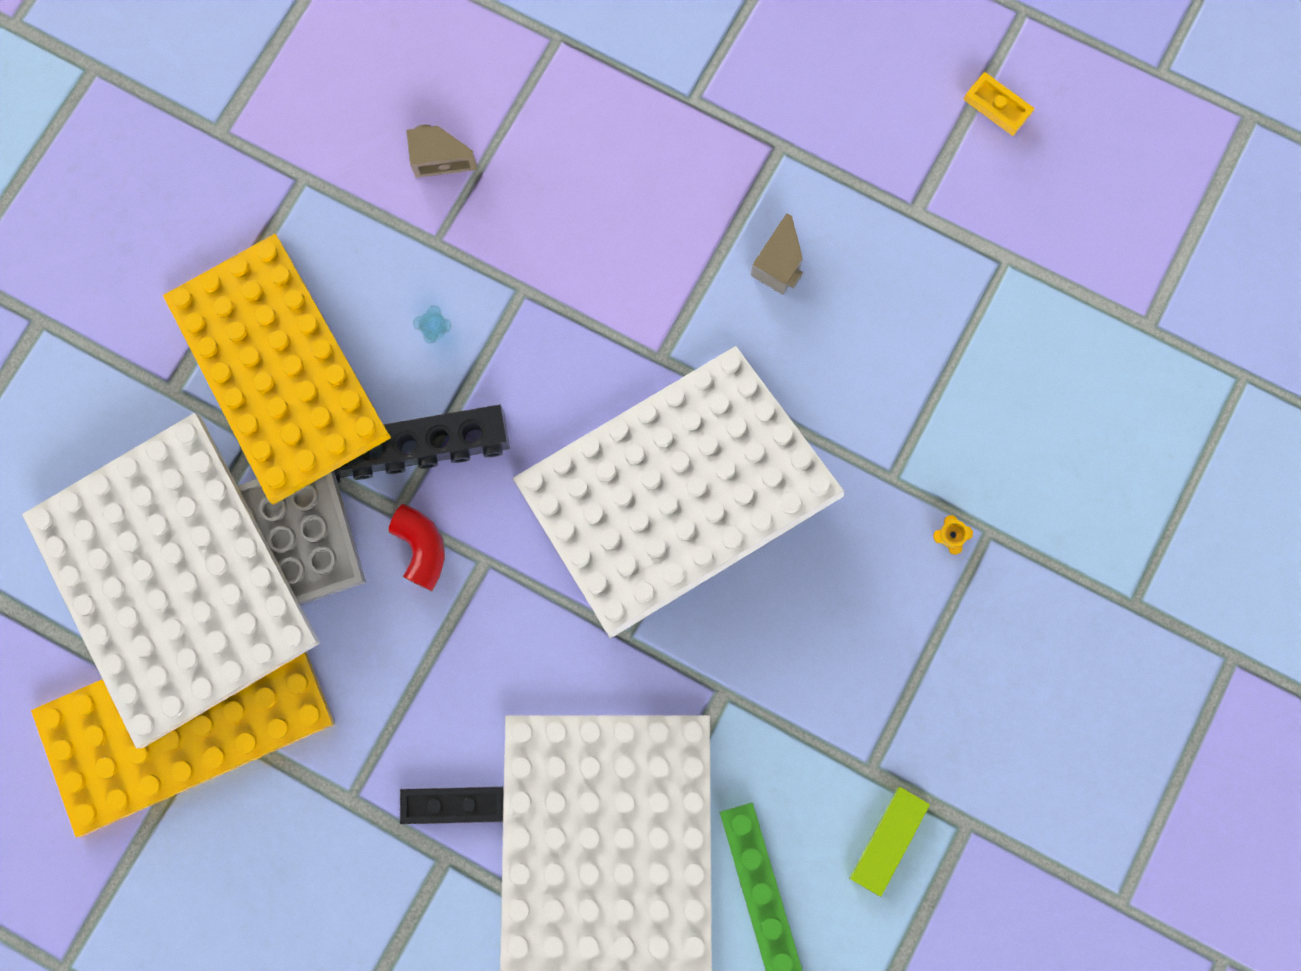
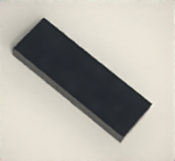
M504 786L400 789V824L503 822Z

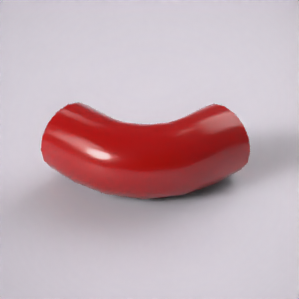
M402 504L394 513L388 532L407 542L412 549V558L403 578L432 592L440 578L445 561L443 537L431 519L419 510Z

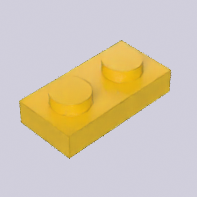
M986 72L974 83L963 99L1012 136L1016 134L1035 109Z

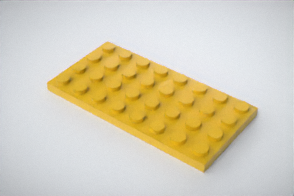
M276 233L163 295L256 478L272 505L391 438Z
M307 652L144 748L135 747L103 679L31 710L76 838L83 837L335 725Z

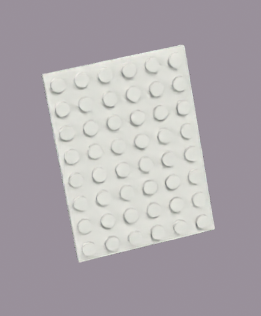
M736 346L513 477L514 482L610 639L844 497L842 487Z
M197 413L184 418L22 514L136 748L146 747L320 644L201 416Z
M505 715L500 971H712L710 715Z

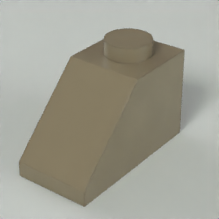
M424 124L415 127V129L406 130L410 166L415 178L478 170L473 150L441 127Z
M786 213L752 264L751 270L752 277L782 295L789 286L794 289L803 275V271L800 270L803 258L793 218L788 213Z

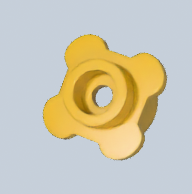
M954 515L945 517L944 525L940 530H936L933 533L934 541L945 545L949 553L953 555L961 553L962 545L973 537L971 527L966 526ZM951 532H954L956 534L955 538H952L950 536Z

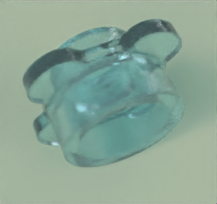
M434 305L430 306L424 315L417 316L413 320L414 328L422 332L423 338L427 343L436 342L446 332H449L452 327L450 320L444 319L440 308ZM430 322H435V326L430 327Z

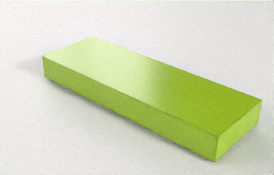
M898 787L849 879L882 897L930 804L905 789Z

